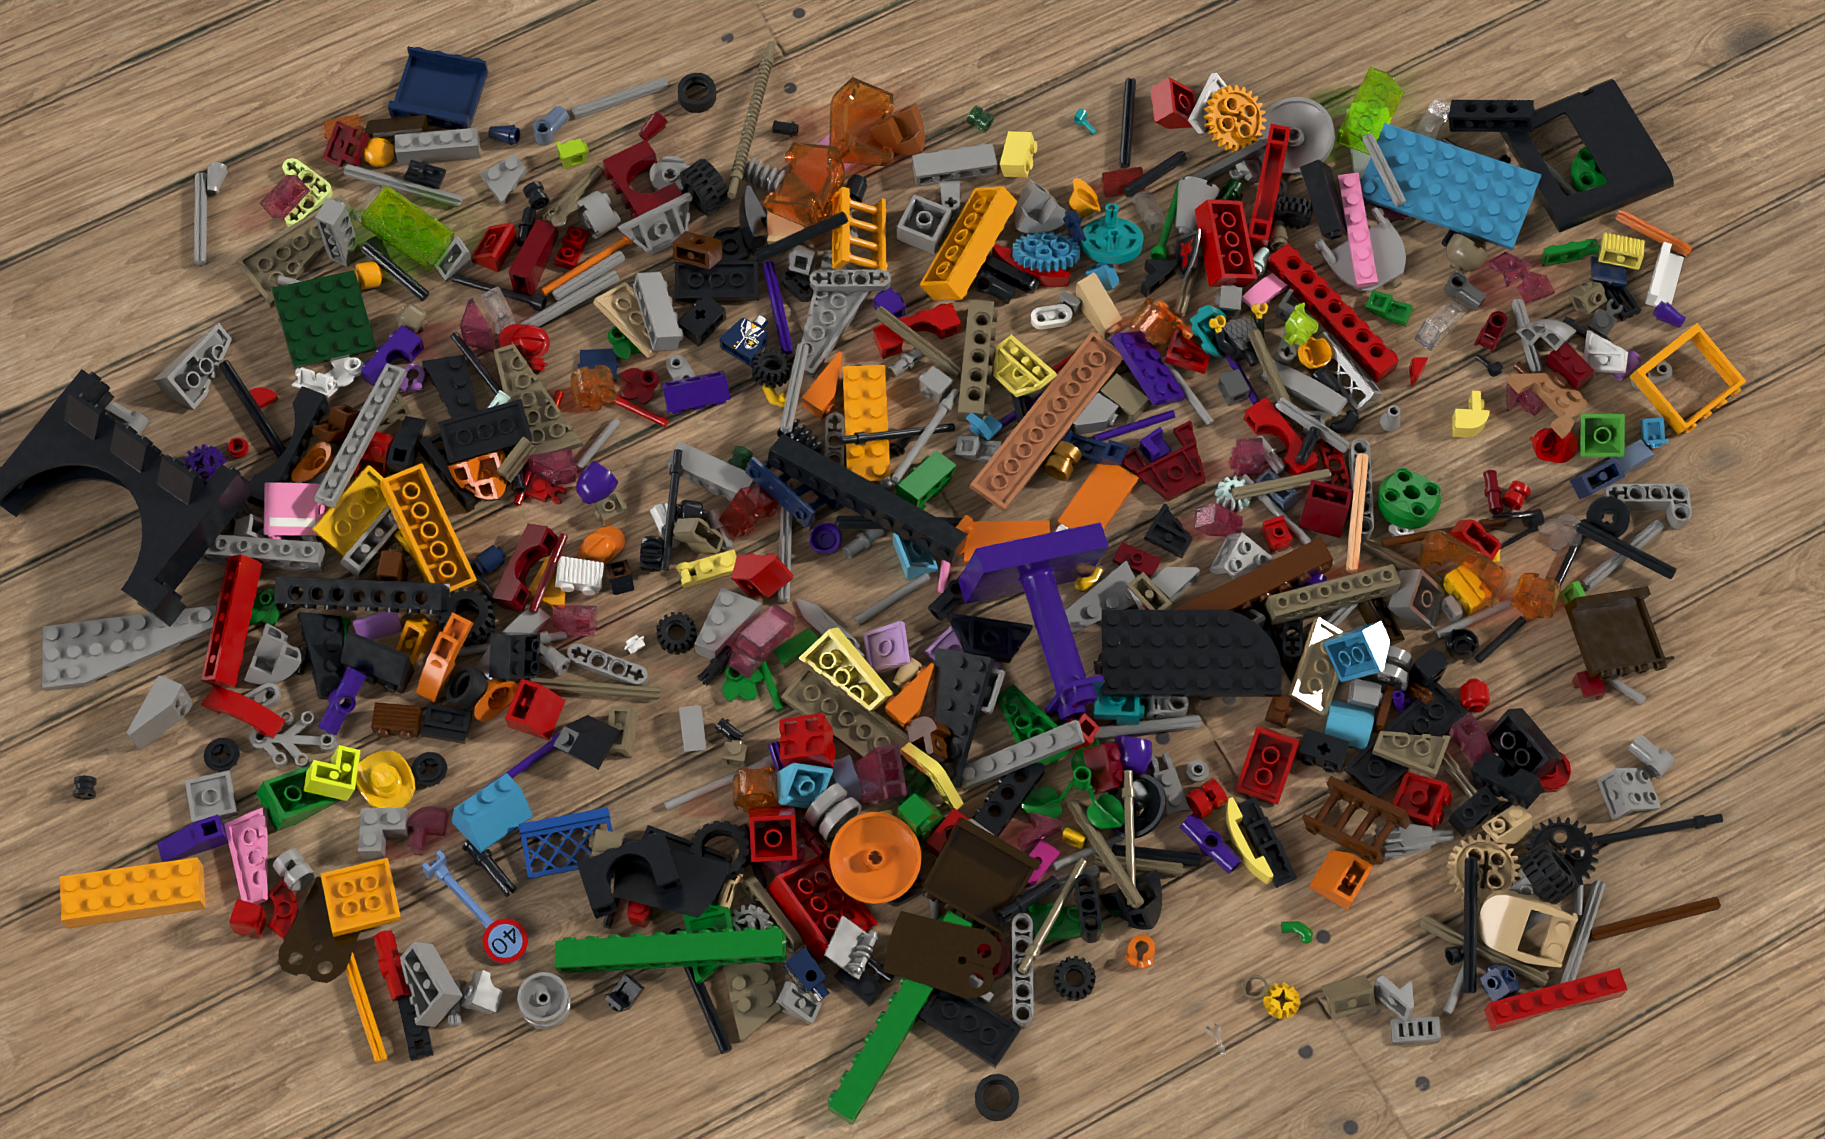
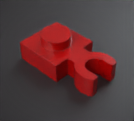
M533 474L525 495L545 503L548 498H551L555 504L560 505L562 500L556 497V495L559 493L566 495V489L561 486L553 487L554 482L552 480Z

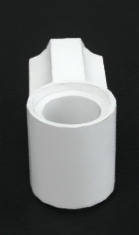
M667 503L655 505L650 510L663 540ZM675 536L672 540V548H676L681 543Z

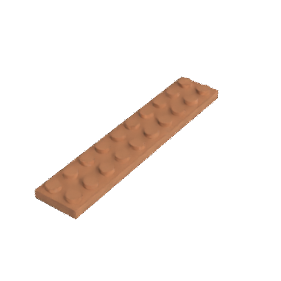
M1092 331L972 481L970 488L1005 512L1058 442L1061 441L1086 406L1124 361L1117 348Z

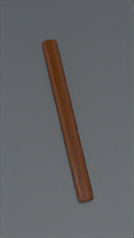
M1712 897L1594 927L1591 929L1590 936L1593 941H1598L1715 911L1721 907L1718 897Z

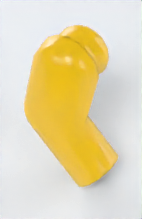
M765 385L762 387L770 404L780 407L785 406L786 392L777 394L772 385H769V388L765 387Z
M1095 567L1089 577L1077 578L1074 583L1075 588L1081 591L1091 590L1099 583L1103 570Z

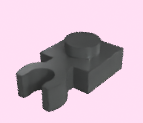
M1613 299L1607 302L1606 311L1600 308L1588 324V328L1600 336L1602 334L1605 336L1609 334L1618 320L1613 316L1620 314L1623 305H1620L1618 309L1611 308Z

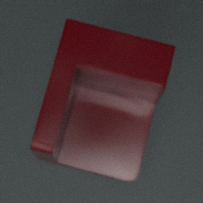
M1587 671L1576 673L1572 680L1574 688H1580L1584 698L1595 696L1598 701L1602 700L1606 693L1602 680L1600 678L1590 679Z

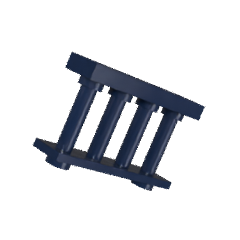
M751 458L745 473L805 527L809 526L815 510L827 504L833 510L840 507L839 502L828 498L815 489H811L806 484L792 491L784 484L792 479L789 475L783 473L776 477L769 470L772 466L767 464V461L761 463L757 458ZM812 490L819 498L807 505L800 496Z

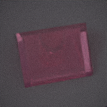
M473 298L468 300L460 323L463 340L470 347L494 352V349H497L493 332Z

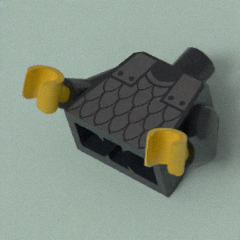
M1265 302L1260 304V310L1258 303L1252 306L1251 310L1256 314L1255 318L1251 315L1226 323L1225 317L1220 315L1209 321L1210 327L1215 329L1213 338L1216 341L1217 349L1229 356L1232 361L1236 362L1246 359L1250 367L1260 363L1248 334L1259 329L1263 339H1265V318L1262 317V314H1265L1268 310Z

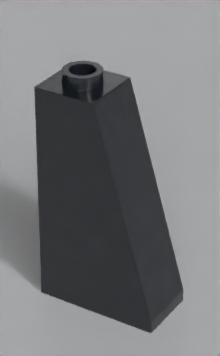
M1319 159L1301 166L1300 170L1322 236L1330 240L1341 237V233L1347 230L1331 167Z

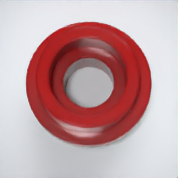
M532 357L531 360H527L528 366L534 371L544 372L545 367L548 365V363L544 362V358Z
M236 437L229 441L227 451L233 458H242L248 453L249 445L243 438ZM237 447H242L240 450L235 451Z

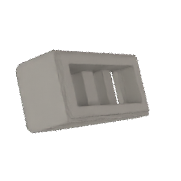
M1439 1017L1410 1018L1407 1023L1402 1019L1390 1020L1392 1043H1438L1441 1039ZM1403 1025L1404 1037H1399V1026ZM1408 1025H1412L1413 1036H1409ZM1418 1025H1422L1423 1035H1419ZM1428 1025H1432V1035L1428 1034Z

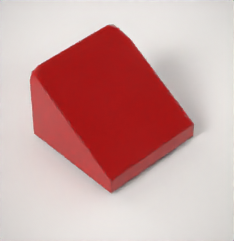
M1413 357L1411 360L1409 374L1412 386L1416 385L1426 366L1428 357Z

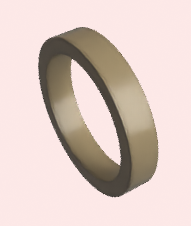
M1251 975L1243 982L1242 991L1248 999L1253 1001L1260 1000L1268 992V983L1260 975ZM1253 979H1260L1265 984L1263 992L1258 996H1250L1246 993V986Z

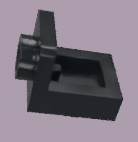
M624 974L613 991L607 993L604 998L609 1002L608 1005L613 1010L623 1012L632 1007L645 988L629 974Z

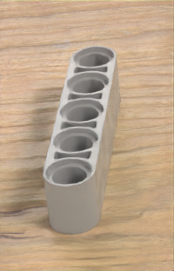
M1360 438L1354 440L1351 444L1348 454V467L1351 481L1349 489L1353 490L1356 457L1359 454L1355 450H1361L1362 454L1369 456L1364 501L1366 512H1363L1362 528H1365L1367 532L1361 533V543H1364L1366 539L1371 537L1374 528L1370 444L1365 439ZM1352 498L1350 502V513L1352 508Z
M1020 913L1013 918L1011 928L1012 1022L1021 1029L1031 1025L1034 1013L1033 962L1027 974L1020 975L1016 971L1025 957L1024 952H1019L1016 947L1021 944L1028 947V945L1033 943V922L1031 917L1024 913ZM1022 922L1028 928L1026 930H1019L1016 925ZM1019 989H1025L1029 994L1026 997H1019L1016 992ZM1023 1011L1029 1017L1026 1020H1020L1016 1014Z

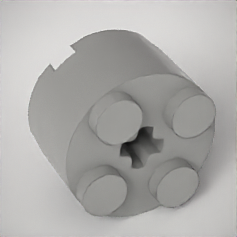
M595 191L576 202L580 207L576 210L586 230L591 229L594 232L591 234L594 239L618 227V223L621 222L617 212L612 211L609 206L611 201L606 193L602 194L599 191Z

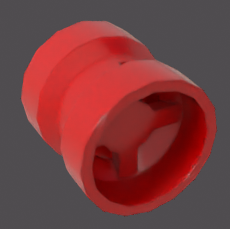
M1514 480L1509 486V492H1506L1501 500L1508 508L1518 511L1524 504L1523 500L1527 499L1530 495L1531 490L1523 482Z

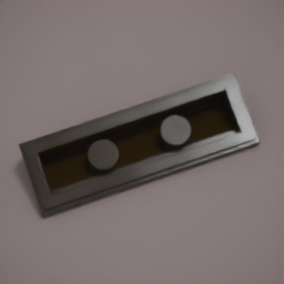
M416 115L370 120L367 122L364 133L369 134V138L424 132L429 129L427 116Z
M1382 597L1358 604L1357 609L1367 625L1378 621L1382 622L1390 639L1389 646L1405 640Z

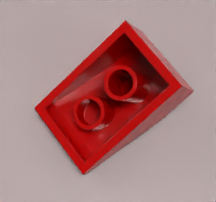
M1258 725L1235 790L1278 805L1301 739Z

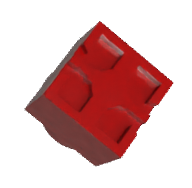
M823 713L779 720V732L781 733L780 761L785 767L792 763L834 768L836 749L833 743V728Z

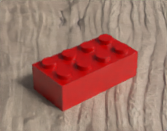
M1207 199L1194 210L1198 230H1201L1200 242L1209 287L1235 285L1236 287L1244 288L1256 280L1257 275L1242 201Z

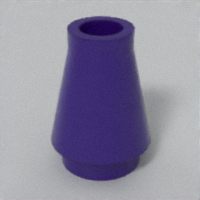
M1663 301L1659 302L1652 314L1656 317V320L1678 328L1682 326L1686 319L1672 305Z

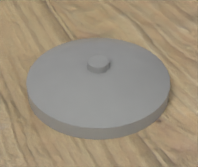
M1303 97L1286 98L1269 106L1265 110L1266 113L1261 115L1267 121L1261 124L1266 129L1260 131L1263 137L1258 138V141L1263 139L1267 144L1270 124L1291 127L1282 175H1302L1301 166L1318 159L1324 162L1329 156L1335 141V128L1327 110L1316 101ZM1265 153L1258 156L1262 164Z

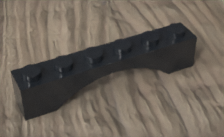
M304 386L301 387L292 403L295 412V426L290 443L283 454L272 465L253 475L248 485L254 491L247 499L249 503L264 508V483L290 482V475L300 462V456L309 447L313 426L319 425L322 415H325L328 411L329 404L325 394Z

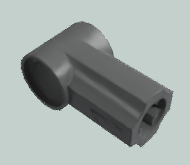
M1460 272L1451 274L1444 287L1448 297L1458 298L1474 311L1478 310L1487 295L1468 283L1466 276Z

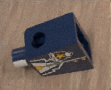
M760 315L753 322L746 318H741L719 338L720 348L752 368L755 355H758L760 351L762 352L768 342L767 331L764 330L768 321Z
M805 947L785 962L783 966L785 971L798 987L806 993L812 992L819 1002L830 994L823 985L826 976ZM806 976H812L814 978V981L809 982L806 979Z

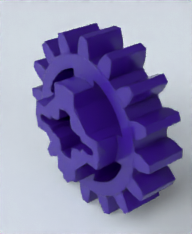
M205 444L202 445L201 449L195 446V452L188 451L189 457L182 459L186 462L185 467L194 469L205 481L211 478L221 464L223 465L227 462L222 457V452L213 446L208 447Z

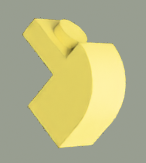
M1481 391L1471 392L1469 409H1455L1452 416V437H1474L1485 427L1490 411L1484 410V399H1481Z

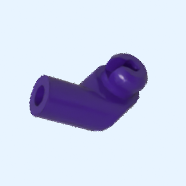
M1400 690L1393 692L1394 706L1398 711H1404L1407 706L1412 704L1409 695H1404Z

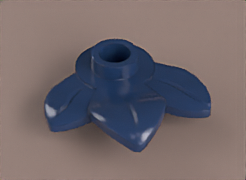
M1075 210L1065 211L1063 221L1071 238H1074V242H1078V246H1080L1079 239L1087 241L1080 226V217Z

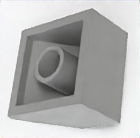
M1422 569L1401 570L1398 576L1401 584L1397 593L1392 594L1388 608L1402 620L1433 629L1446 591Z

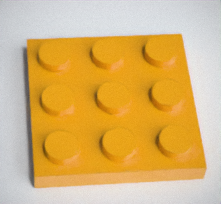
M388 858L320 874L333 937L402 921Z

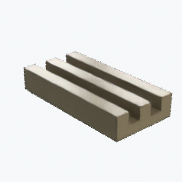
M522 437L497 471L505 480L511 483L536 451V448L528 439Z

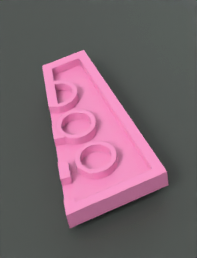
M262 807L224 824L241 899L254 904H260L268 900L267 809Z

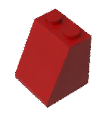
M794 807L749 808L751 862L797 860Z

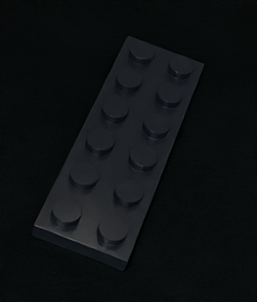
M1435 681L1428 688L1433 693V701L1431 700L1426 704L1416 699L1384 731L1408 733V735L1431 734V736L1442 737L1467 715L1468 710ZM1377 736L1345 766L1344 771L1369 794L1380 798L1410 768L1372 754Z

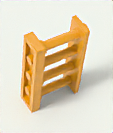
M841 187L832 196V216L844 212L847 215L848 222L832 229V269L841 270L846 264L852 263L872 270H887L886 199L882 198L874 206L851 200L850 189ZM850 208L872 214V224L851 218ZM850 226L872 232V242L852 237ZM850 245L871 250L872 260L851 255Z

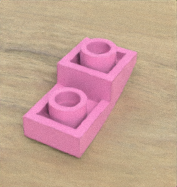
M1271 273L1248 290L1241 300L1250 308L1258 303L1260 310L1261 303L1265 302L1268 306L1272 298L1285 292L1287 284Z

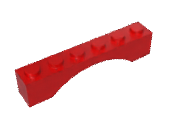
M1270 124L1248 233L1251 247L1267 248L1290 136L1291 127Z
M1618 968L1490 1002L1484 1009L1492 1032L1557 1010L1620 998L1628 989L1621 970Z

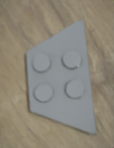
M687 192L618 226V229L649 255H653L673 245L675 239L685 231H688L687 225L690 221L689 204L692 201V195Z

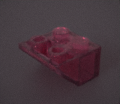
M899 744L876 747L856 762L863 803L907 796Z

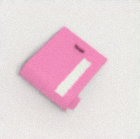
M264 483V535H268V539H281V535L318 536L311 529L330 508L329 506L314 502V496L321 484Z

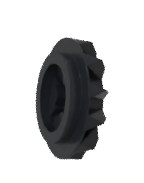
M228 738L213 740L204 751L206 765L211 770L219 773L230 771L234 765H237L240 757L238 745ZM224 748L226 755L229 756L224 757L221 763L217 755H221Z
M426 752L419 755L414 760L411 768L414 779L421 786L428 787L436 784L439 785L446 778L448 770L445 759L435 752ZM425 763L431 768L436 767L433 769L434 776L430 775V773L425 774L427 771Z

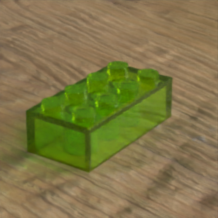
M387 185L361 215L362 226L429 272L454 240V231Z

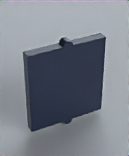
M1591 256L1592 281L1607 286H1627L1626 267L1598 262V257Z
M613 349L580 350V363L578 364L580 383L617 382L619 363Z

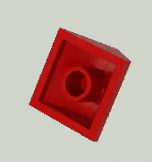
M510 222L489 226L471 256L472 262L499 272L517 241L514 225Z

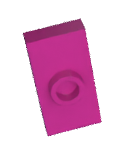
M1043 839L1029 854V856L1041 862L1038 870H1034L1027 882V885L1030 887L1036 885L1060 855L1057 849Z

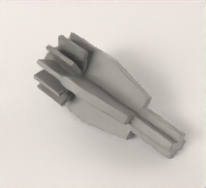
M1410 824L1407 829L1400 826L1394 827L1379 850L1384 860L1409 856L1431 849V845L1436 843L1452 842L1454 840L1453 830H1432L1431 826ZM1385 825L1375 828L1376 835L1373 836V841Z

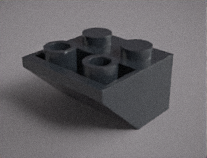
M491 633L489 677L506 680L538 677L540 633Z

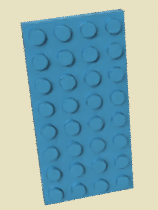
M1384 123L1377 143L1406 201L1404 205L1399 207L1394 205L1372 158H1370L1360 182L1363 201L1513 250L1541 179V174Z

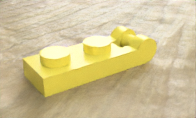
M733 549L689 563L683 562L678 564L676 568L678 574H681L682 579L680 581L682 586L690 587L731 575L737 557L735 550ZM695 571L696 575L690 576L689 572Z

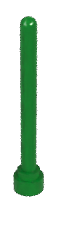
M1178 183L1159 242L1152 248L1151 259L1166 260L1167 258L1166 244L1177 212Z

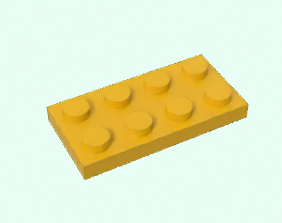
M366 465L342 493L335 508L330 507L311 529L341 557L347 554L388 506L380 488V483L384 478L370 465Z

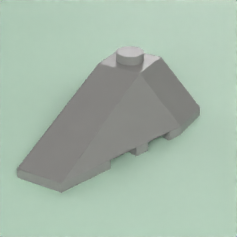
M219 323L215 324L170 363L154 379V382L167 397L194 410L207 396L210 390L208 389L212 379H215L217 367L220 361L223 360L232 338Z

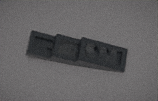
M1256 796L1237 804L1243 815L1241 823L1258 857L1264 856L1274 875L1272 879L1274 886L1278 888L1297 879L1279 837H1276L1268 817L1264 816Z

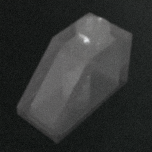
M499 286L480 295L485 316L497 334L501 333L505 327L515 324L513 313Z

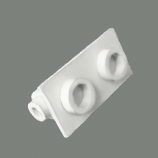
M304 367L296 369L295 376L298 379L292 384L293 387L301 389L304 386L320 392L328 398L340 388L336 385V380L332 376L317 373L315 378V371L305 369Z

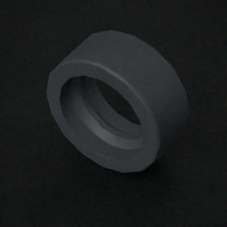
M691 73L683 77L678 84V99L685 110L692 113H702L713 107L716 101V86L708 75ZM701 85L709 90V94L704 99L691 100L686 97L685 91L692 86Z
M468 664L459 667L452 674L447 685L446 697L448 701L463 709L474 707L482 698L486 689L487 680L484 672ZM469 682V685H468L467 689H466L465 692H464V689H465L467 683Z
M992 1074L983 1078L977 1085L975 1105L979 1113L986 1119L1002 1121L1012 1116L1016 1111L1019 1102V1091L1015 1082L1008 1076ZM993 1084L1003 1085L1010 1092V1104L1001 1111L989 1109L983 1100L984 1091Z

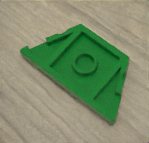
M710 904L699 918L683 914L686 931L689 934L698 933L699 930H710L711 932H720L721 929L725 928L734 930L731 912L728 907ZM723 965L693 967L695 982L697 984L702 983Z

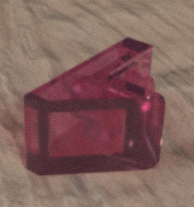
M1506 251L1489 261L1492 269L1503 274L1507 288L1522 280L1531 269L1530 263Z
M1527 270L1520 274L1523 282L1517 289L1525 303H1531L1555 293L1546 275Z
M1508 383L1506 385L1507 412L1518 403L1521 404V407L1526 412H1530L1533 416L1540 412L1544 401L1534 392L1528 389L1518 394Z
M1029 812L1028 819L1034 829L1029 828L1020 834L1018 845L1022 852L1038 844L1041 839L1045 840L1061 831L1062 822L1056 818Z

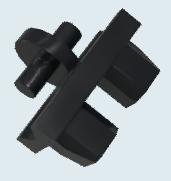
M410 160L408 170L403 177L407 181L440 189L446 169L429 165L428 161L418 162Z

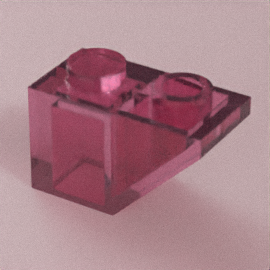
M1217 503L1195 509L1194 529L1208 536L1227 537V535L1242 532L1243 517Z
M553 605V627L572 636H595L597 629V606Z
M1472 713L1467 714L1452 725L1449 735L1473 765L1486 751L1493 754L1485 730Z

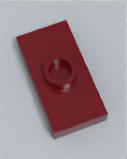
M1121 542L1112 563L1120 566L1127 561L1131 571L1137 574L1144 572L1150 579L1157 571L1161 559Z

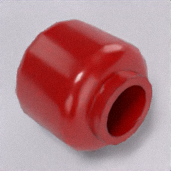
M1477 678L1467 680L1460 687L1461 705L1471 713L1484 711L1490 703L1488 685Z

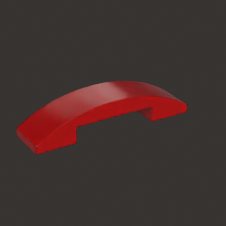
M998 244L992 247L993 257L1034 276L1039 281V286L1066 287L1069 285L1070 272L1059 268L1058 271L1051 269L1050 272L1044 270L1039 272L1037 268L1031 270V267L1023 268L1024 264L1018 265V261H1014V258H1012L1013 250Z
M213 687L201 702V706L218 714L223 712L253 726L255 731L274 739L286 722L285 719L258 702L221 687Z

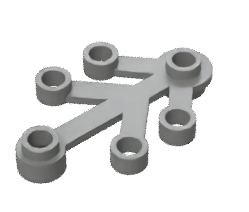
M283 710L279 716L283 718L285 715H289L290 718L285 720L284 725H290L294 719L290 711ZM310 711L304 712L299 722L283 734H276L274 739L265 736L264 739L257 740L258 736L263 734L255 730L250 735L251 744L257 749H265L273 758V762L277 767L285 766L288 760L283 752H278L273 744H282L295 759V763L299 768L308 766L310 760L295 745L320 746L324 752H333L338 746L335 735L331 733H324L321 736L297 735L307 726H312L315 723L316 718ZM307 716H311L312 719L310 721H304ZM326 738H331V742L328 744H325L324 740ZM278 757H284L282 762H276ZM301 758H306L304 763H299Z

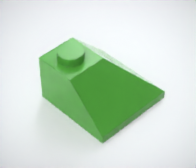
M1580 413V457H1624L1625 414Z

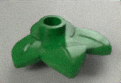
M616 326L609 330L608 340L613 345L615 355L620 359L629 360L631 353H642Z
M267 588L260 593H256L249 626L261 621L265 625L266 623L272 626L276 624L280 613L277 607L279 603H275V590Z
M739 663L730 664L725 670L726 681L722 686L724 697L729 702H732L738 696L747 701H754L757 697L755 683L763 680L762 673L755 667L745 668ZM734 672H738L740 674L736 678L732 676Z

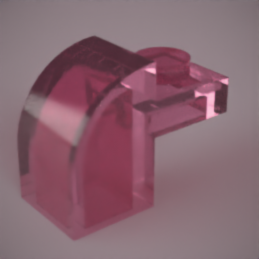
M423 807L416 810L409 817L406 824L411 833L408 846L411 847L414 855L423 856L427 835L445 837L449 818L446 808Z

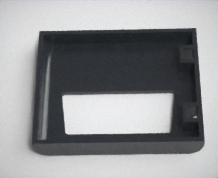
M1609 79L1589 87L1584 92L1574 93L1535 109L1533 125L1534 130L1561 115H1567L1608 182L1605 185L1565 196L1529 137L1528 132H1500L1519 166L1541 174V179L1535 193L1559 233L1674 187V179L1670 168L1614 79Z

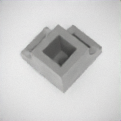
M484 970L474 972L471 982L465 985L463 996L460 1000V1007L476 1010L487 1015L497 1013L503 990L496 988L492 984L491 973Z

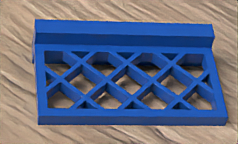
M606 807L518 824L528 879L579 870L577 865H569L571 862L577 864L574 858L581 848L592 854L583 845L589 836L594 834L592 832L596 826L607 823L608 831L613 832L609 808ZM581 828L587 832V835L581 843H578L570 836L575 829ZM554 833H560L565 837L558 848L548 842ZM537 837L543 841L536 852L528 848V838ZM567 840L578 846L571 857L561 851ZM545 844L556 850L549 861L538 855ZM529 852L533 854L531 859L529 856ZM558 853L569 859L566 865L561 868L552 864ZM536 857L546 863L542 871L532 873L531 864Z

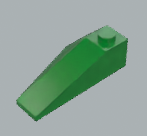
M1014 684L998 695L997 700L1017 744L1058 727ZM1071 748L1035 763L1054 764L1071 752Z

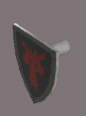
M1200 229L1176 240L1175 260L1178 263V273L1183 280L1187 278L1191 269L1195 270L1198 268L1199 256L1203 257L1202 248L1199 247Z

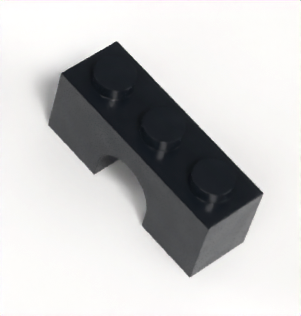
M1488 751L1470 768L1473 782L1479 788L1486 786L1495 796L1507 799L1514 806L1519 805L1528 809L1544 791L1539 777L1522 768L1515 775L1506 777L1509 772L1504 759Z

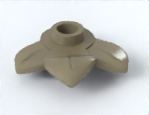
M577 195L571 196L559 206L550 208L547 220L554 227L565 225L567 216L580 208L576 203L579 197Z

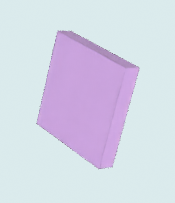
M898 621L863 633L867 662L877 674L910 664L904 622Z

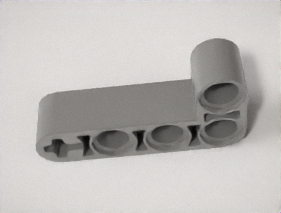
M1611 484L1603 494V496L1612 495L1621 499L1629 510H1666L1668 525L1677 530L1685 527L1692 514L1689 490L1683 484ZM1630 495H1635L1638 499H1634ZM1652 495L1658 496L1659 499L1653 498ZM1673 495H1678L1681 499H1677ZM1676 514L1681 515L1683 519L1678 518Z

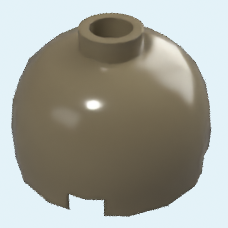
M1458 233L1452 236L1446 247V255L1451 262L1450 267L1457 272H1461V270L1472 272L1479 269L1489 255L1483 248L1480 247L1478 249L1472 240Z

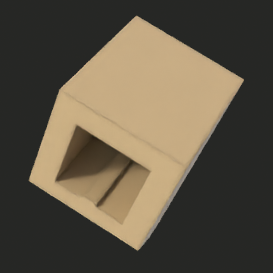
M1512 805L1483 824L1482 828L1497 843L1515 844L1532 833V816L1523 807Z

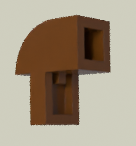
M347 404L331 407L328 423L313 426L312 434L319 437L322 442H333L341 447L360 411Z
M924 716L907 723L909 742L911 744L926 749V754L937 761L942 762L948 758L946 752L947 745L944 739L949 737L951 733L946 725Z

